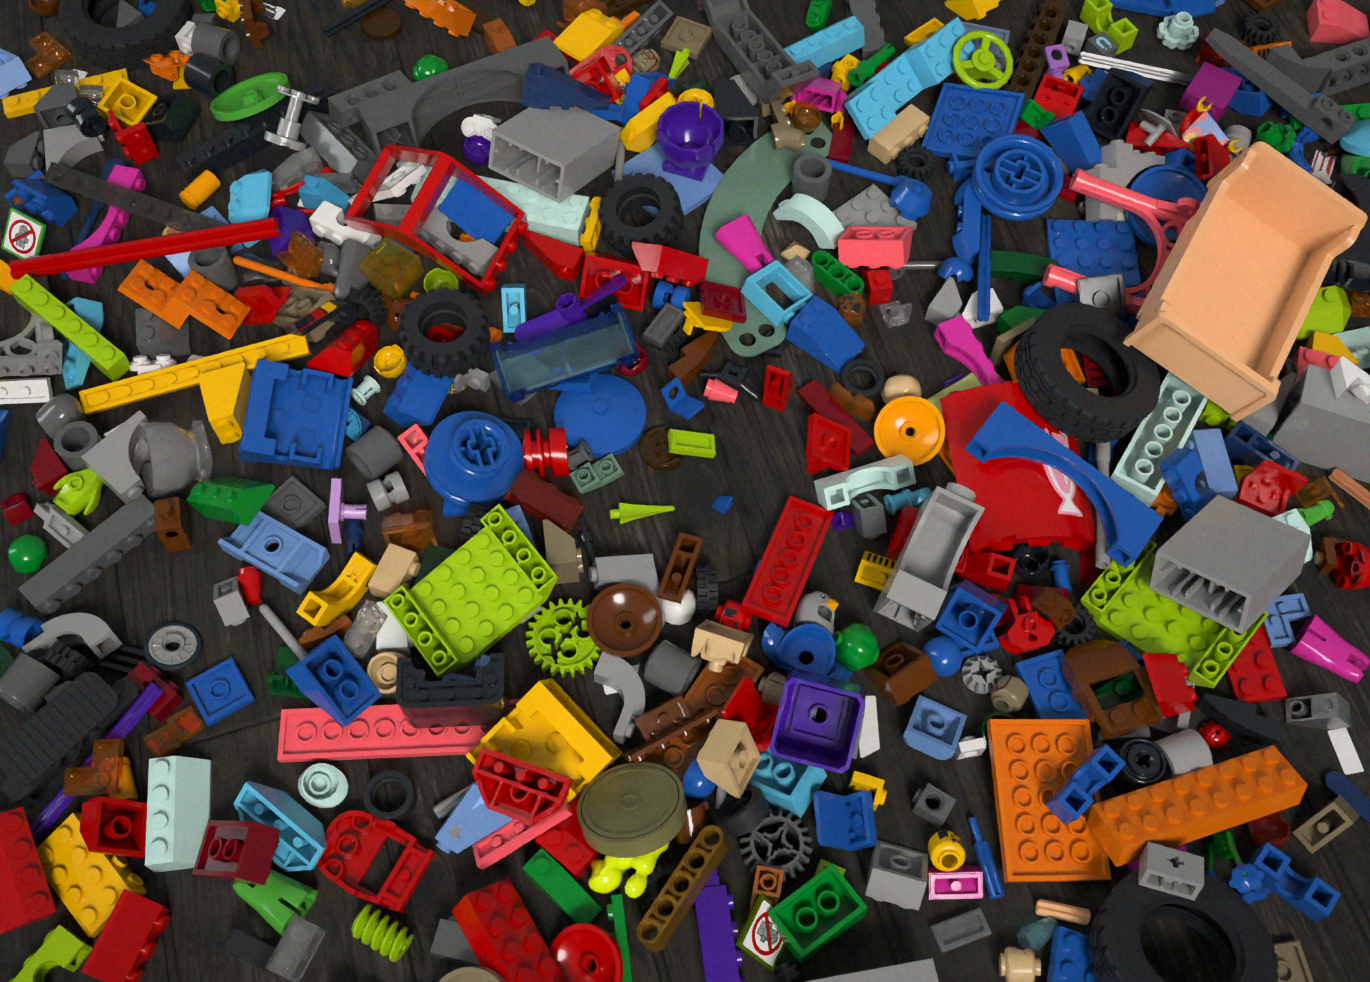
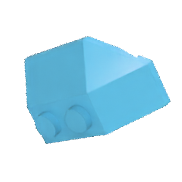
M262 169L244 175L238 181H234L231 184L230 202L228 204V220L231 224L268 218L272 173ZM260 240L244 242L243 244L245 247L250 248Z
M251 781L245 782L233 803L235 809L239 812L240 821H253L281 830L279 844L274 852L272 861L285 872L314 869L327 848L323 824L284 791Z

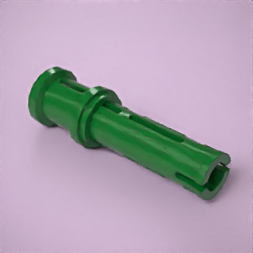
M887 43L868 60L859 62L857 68H853L848 72L849 82L853 86L859 87L866 78L872 77L875 69L895 54L893 45L890 47L891 44Z

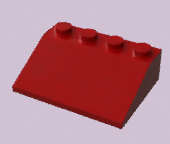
M23 806L0 814V935L49 918L56 912Z

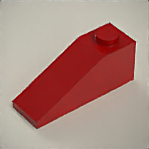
M1142 121L1130 123L1125 143L1133 144V150H1140L1141 154L1156 152V155L1164 156L1166 153L1185 148L1193 154L1187 142L1167 131H1164L1153 145L1148 147L1143 142L1150 134L1140 128Z
M527 230L523 235L524 246L555 276L563 280L575 282L584 265V249Z
M771 365L767 366L762 405L784 412L793 390L794 377L791 372Z

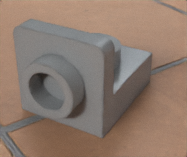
M470 368L468 370L469 373L463 376L457 374L453 381L454 388L458 392L461 391L466 383L471 388L480 389L484 392L490 387L489 373L478 368L474 370Z

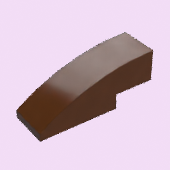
M710 330L681 348V359L668 366V379L670 382L675 377H678L684 388L698 376V373L705 368L715 352L719 342L718 331Z

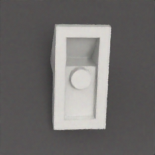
M1342 356L1330 371L1336 400L1346 390H1349L1357 398L1369 404L1370 375Z

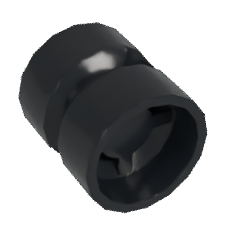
M77 97L68 104L66 113L82 135L92 138L105 131L107 121L89 98Z

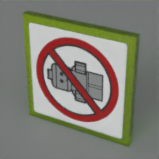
M760 894L736 946L768 970L773 971L785 944L767 914L776 905Z

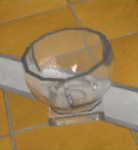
M170 420L140 422L138 428L140 461L151 460V463L141 464L144 483L150 497L171 496L181 493L194 480H197L198 483L199 481L210 480L213 459L202 420L192 421L191 429H185Z

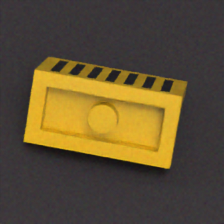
M865 551L854 581L882 591L897 561Z

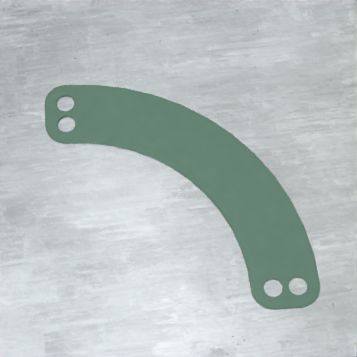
M799 115L790 120V125L793 128L799 129L803 124H810L814 128L812 134H805L806 142L801 150L795 151L789 148L775 150L772 134L769 131L747 148L725 172L712 194L705 211L700 232L699 257L709 259L705 281L740 289L743 288L746 279L751 274L715 240V234L720 227L747 214L761 237L769 210L779 194L792 181L795 161L800 156L809 153L820 154L824 157L829 155L832 133L820 119L812 115ZM813 138H821L826 144L823 148L818 149L814 148L810 141ZM744 296L747 314L745 324L733 322L730 330L720 333L734 353L743 357H754L782 343L786 337L787 330L785 323L777 328ZM763 324H769L774 328L775 332L770 337H764L759 334L758 328ZM744 333H750L755 337L756 342L752 346H744L739 341L740 336Z

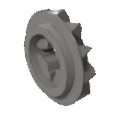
M976 654L974 657L968 658L961 670L964 684L970 690L979 694L991 693L997 681L1002 677V669L997 665V660L993 661L988 655L978 656ZM979 666L983 671L990 672L986 675L985 681L981 675L975 674L979 671Z

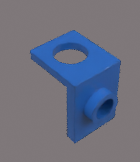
M675 377L660 390L669 411L688 420L705 407L703 402L686 395L678 377ZM676 386L678 393L676 397L671 399L669 392L672 387Z

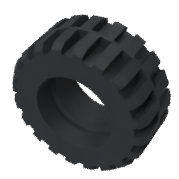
M635 173V176L630 177L627 175L623 177V180L614 182L613 187L605 191V197L601 198L600 208L598 209L599 222L606 240L613 247V250L617 253L622 252L624 257L631 258V256H634V259H637L631 246L632 242L662 245L671 248L675 244L674 239H679L681 235L680 230L684 227V214L674 186L670 182H666L665 178L661 176L655 178V175L652 173H647L646 175ZM653 206L660 210L658 216L645 226L631 227L623 223L627 214L637 207Z
M441 287V290L436 291L435 288L430 289L426 294L420 293L415 296V301L410 300L406 305L407 310L404 309L400 315L401 320L398 322V329L404 355L407 361L411 362V366L416 370L421 369L424 375L430 376L433 374L435 378L442 379L443 376H448L449 379L456 378L455 375L457 374L463 376L469 373L468 370L470 368L472 370L476 369L479 366V360L483 361L487 356L486 351L490 348L488 316L479 300H474L473 295L467 292L463 294L462 290L456 288L449 290L448 287ZM445 323L456 324L465 329V332L458 339L447 343L433 342L424 337L431 328Z

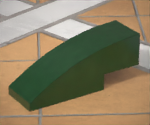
M991 250V278H1012V282H1042L1050 264L1057 266V260L1043 256Z

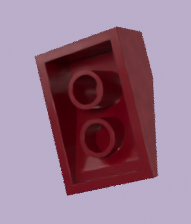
M208 820L192 875L246 884L265 885L271 872V863L274 852L279 844L281 830L253 821Z

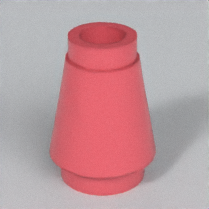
M709 378L703 396L708 397V400L734 404L738 390L716 378L714 380Z

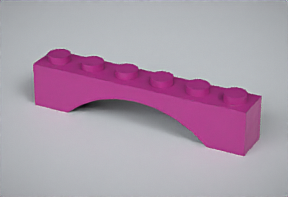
M120 165L114 166L107 180L111 200L106 218L89 238L71 248L70 251L115 244L119 241L121 232L128 223L129 216L133 208L137 206L138 199L146 187V181L140 169ZM104 266L66 273L72 280L95 284L98 277L102 275Z
M962 315L938 324L934 337L944 354L964 364L976 376L982 386L1004 382L996 374L992 361L986 357L981 342L975 338L971 325L965 321Z

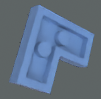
M1303 593L1279 596L1265 610L1269 614L1263 621L1262 626L1270 648L1291 646L1296 642L1289 622L1306 620L1311 616Z

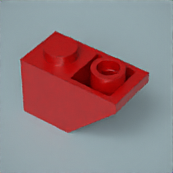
M993 552L968 554L964 574H958L957 578L970 580V582L1005 592L1011 582L1016 559Z

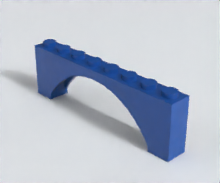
M1004 401L999 404L964 449L983 464L987 460L997 458H1024L1046 464L1068 476L1086 493L1100 516L1107 538L1108 550L1105 554L1124 568H1127L1138 558L1164 519L1152 508L1139 501L1133 494L1124 490L1112 479L1102 474L1093 465L1080 458L1071 449L1058 442L1052 435L1047 434L1035 425L1034 422L1028 420Z

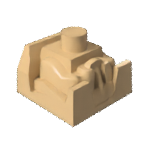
M706 619L695 628L691 656L695 657L698 653H701V658L709 660L707 666L709 670L722 672L723 665L728 662L738 664L742 656L745 657L747 655L754 634Z

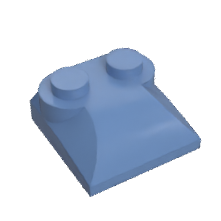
M919 695L903 733V739L908 746L939 760H947L952 758L955 753L967 716Z

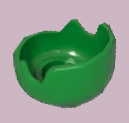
M31 534L17 537L10 544L7 552L11 567L17 572L25 574L40 570L41 562L48 558L47 543L41 537Z

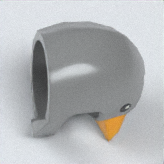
M820 591L805 594L798 601L793 613V628L803 624H817L827 629L833 636L834 611L838 607V602Z

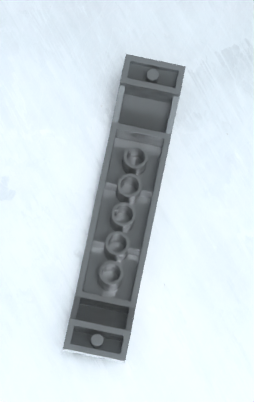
M702 0L716 43L764 104L773 103L803 92L820 75L818 68L811 60L799 64L793 61L751 11L747 0Z

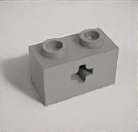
M1147 842L1139 857L1138 885L1195 901L1204 886V857L1165 847L1161 844Z

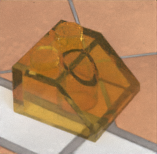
M384 237L357 265V268L380 293L389 296L392 300L401 297L424 273L420 256L388 237Z

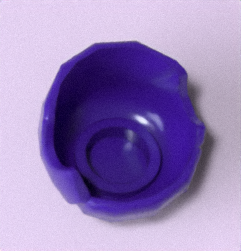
M474 135L466 137L462 147L465 159L474 165H485L489 162L491 143L483 136Z

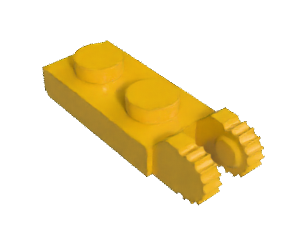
M599 196L594 197L589 204L591 213L590 216L586 217V229L580 236V246H583L585 255L591 251L595 252L602 229L598 216L599 203L601 201Z

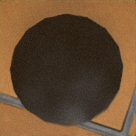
M379 8L362 19V28L365 35L372 40L382 41V39L386 38L391 40L401 32L402 20L399 13L395 10Z
M663 426L651 429L646 432L640 443L641 458L652 469L660 471L672 470L679 466L685 458V455L669 453V427Z

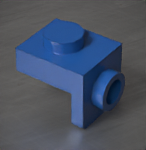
M956 152L951 153L949 161L946 162V170L951 175L952 181H963L971 178L977 159L958 161Z

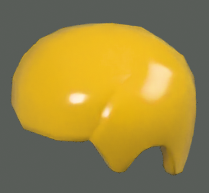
M396 344L381 348L374 357L375 370L385 378H397L403 374L407 367L404 351Z

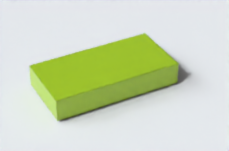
M677 429L669 430V453L714 458L716 455L714 434Z

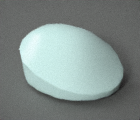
M317 763L306 768L298 779V789L300 795L308 803L320 808H330L339 805L345 799L348 792V783L345 775L336 767L326 763Z

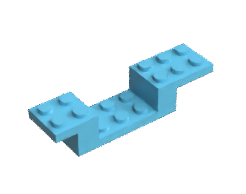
M959 17L953 18L928 39L909 47L845 97L846 103L844 105L865 140L870 139L897 117L895 111L919 92L939 84L955 71L952 62L953 48L958 39L967 33ZM971 40L961 50V61L969 60L976 51Z

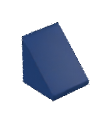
M718 496L711 507L725 515L733 504V497Z

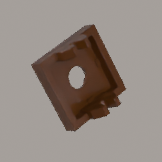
M238 0L240 11L243 12L240 14L242 25L248 28L245 29L248 41H252L255 49L263 48L261 39L270 35L269 30H265L267 29V24L259 22L257 14L265 11V5H261L263 0Z

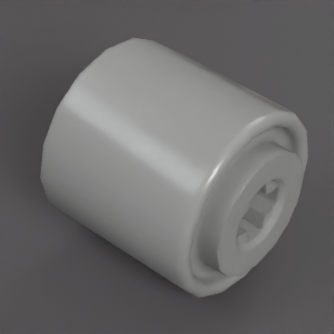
M1187 728L1153 742L1159 746L1166 759V770L1161 777L1162 782L1213 765L1209 746L1204 738L1194 729Z

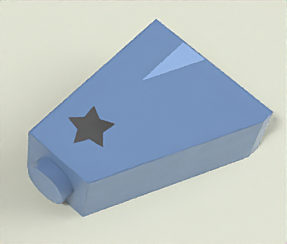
M472 783L434 836L438 840L436 846L447 854H450L451 851L458 854L513 819L487 809L478 786Z

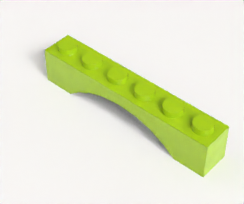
M28 274L22 276L8 288L20 305L32 315L52 325L55 330L78 348L112 381L116 382L130 369V363L123 352Z

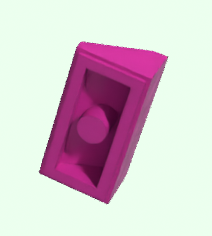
M977 865L961 866L951 872L938 870L935 866L928 867V899L983 898V871Z

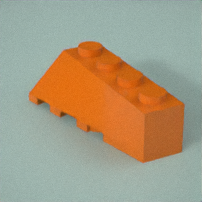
M404 0L406 6L418 9L420 15L428 19L432 18L435 25L442 28L446 27L448 33L455 37H459V35L468 37L477 16L476 13L455 0Z

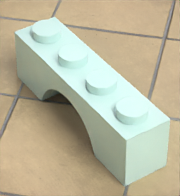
M900 454L815 480L814 484L818 503L829 511L849 505L852 498L863 492L875 489L897 490L916 484L913 462Z

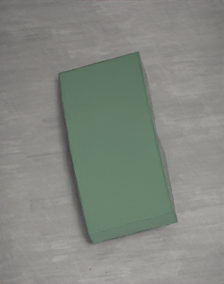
M612 453L592 465L588 462L570 473L581 494L602 487L624 475L623 470Z

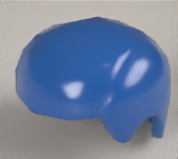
M950 257L942 262L937 274L946 279L951 275H956L958 282L962 280L970 282L973 278V269L964 259Z
M940 636L932 638L924 645L922 651L928 654L937 676L948 677L954 675L961 668L963 655L953 639Z
M696 759L688 767L682 782L685 796L694 800L708 797L716 786L715 783L704 776Z

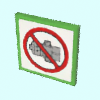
M11 207L1 248L20 259L39 255L47 225Z

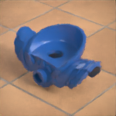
M771 622L764 630L762 639L763 651L776 666L785 670L787 674L795 669H800L848 682L852 678L853 672L835 660V641L831 633L824 627L817 624H803L789 631ZM803 652L814 660L811 664L805 665L799 661V655Z

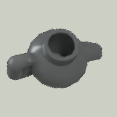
M320 241L312 251L311 263L316 265L323 275H331L337 278L341 251L334 244Z

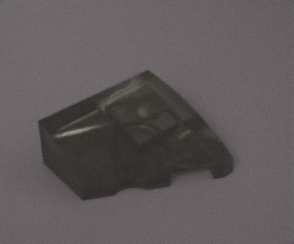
M242 251L235 252V256L285 271L283 259L280 257ZM236 265L238 278L241 283L263 278L265 283L280 280Z

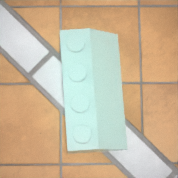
M183 756L149 759L145 866L153 872L194 868L208 820H211V760Z

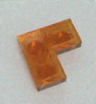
M44 31L29 41L31 48L38 54L24 62V65L28 71L40 79L72 58V56L65 47Z
M94 740L91 767L65 768L63 796L120 794L124 740Z

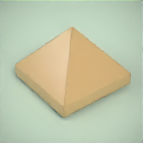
M794 240L781 253V256L798 267L811 254V251Z

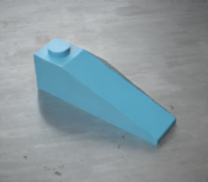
M76 297L64 304L100 334L104 321L103 304L101 302ZM55 330L56 338L62 342V356L64 358L62 373L66 390L71 391L83 385L90 360L69 340Z

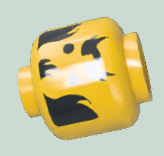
M940 831L930 838L928 852L932 864L938 870L951 872L963 865L965 850L960 837L956 833Z

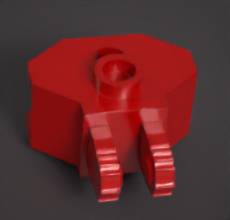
M1021 595L1018 599L1021 615L1018 613L1015 600L1006 598L1004 603L1009 605L1006 609L1008 619L1005 620L1006 626L997 637L1000 647L1012 654H1019L1037 650L1039 647L1048 645L1055 634L1053 623L1038 616L1037 611L1033 612L1027 596Z

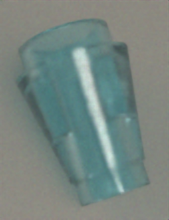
M1052 916L1022 926L1020 932L1017 933L1018 941L1022 947L1031 948L1033 951L1038 952L1053 936L1054 927L1059 925Z

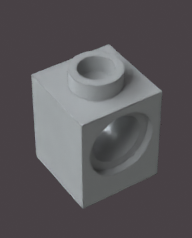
M1069 20L1061 43L1064 44L1066 53L1079 55L1089 25Z

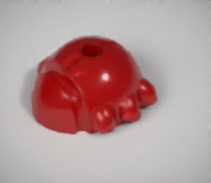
M1210 720L1209 723H1203V727L1198 729V732L1204 738L1211 751L1214 749L1223 751L1224 746H1228L1227 740L1231 738L1225 728H1222V725L1214 720Z

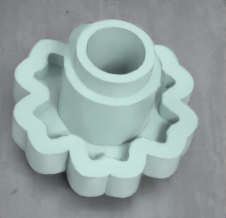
M1179 12L1177 15L1165 17L1163 22L1159 23L1157 37L1163 39L1162 44L1170 49L1177 47L1180 50H1185L1186 48H1191L1193 42H1196L1199 36V28L1193 25L1194 22L1189 13Z

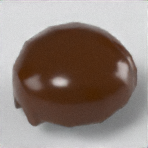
M27 0L30 10L39 16L51 17L58 12L60 0Z

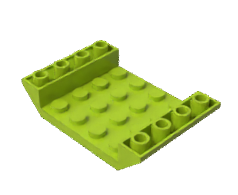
M500 504L480 519L485 526L482 530L413 588L408 589L401 585L383 600L389 611L439 678L472 664L548 599L559 578Z
M1151 540L1148 541L1138 558L1127 568L1112 560L1111 566L1102 572L1080 601L1083 606L1089 610V614H1093V620L1096 621L1098 627L1120 641L1132 643L1133 648L1141 655L1144 653L1176 654L1179 663L1185 662L1189 677H1185V680L1192 681L1197 686L1214 688L1269 614L1264 611L1243 634H1240L1149 589L1156 557L1154 552L1157 544Z

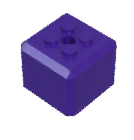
M800 669L790 672L784 684L769 747L773 755L840 774L848 770L865 706L866 692L862 686ZM815 708H823L827 712V718L823 721H816L812 716V711Z

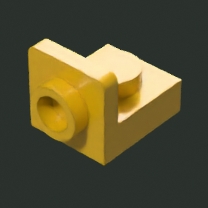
M854 771L849 788L854 789L855 793L864 790L870 791L874 795L872 800L874 811H876L879 804H884L887 790L883 789L885 780Z

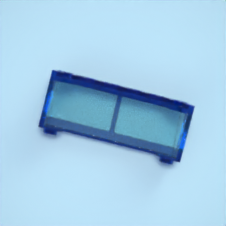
M621 302L611 305V311L607 312L606 315H604V312H600L598 317L513 344L511 341H508V346H501L499 341L488 344L506 401L519 402L524 400L527 395L620 365L627 367L636 363L635 360H638L639 352Z

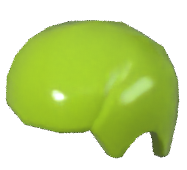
M435 268L429 271L424 278V289L427 293L428 290L435 288V291L441 290V287H448L449 290L454 288L460 290L458 279L447 270Z

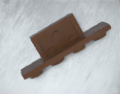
M677 695L634 718L645 742L623 753L622 756L628 762H639L648 756L647 752L655 748L656 750H661L670 745L669 740L677 736L682 738L691 734L693 727L699 724L704 726L713 722L716 719L715 716L721 712L718 707L712 705L691 716L682 696Z

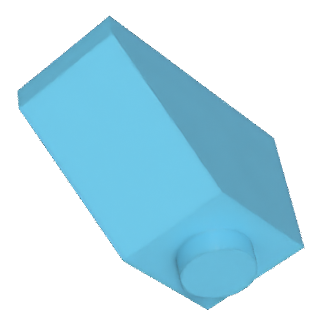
M526 283L503 284L501 288L504 333L515 332L518 325L527 321Z

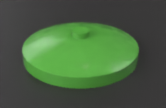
M281 72L257 75L223 91L212 101L210 110L214 118L219 121L247 118L279 102L286 95L276 91L277 85L291 89V83L287 75Z

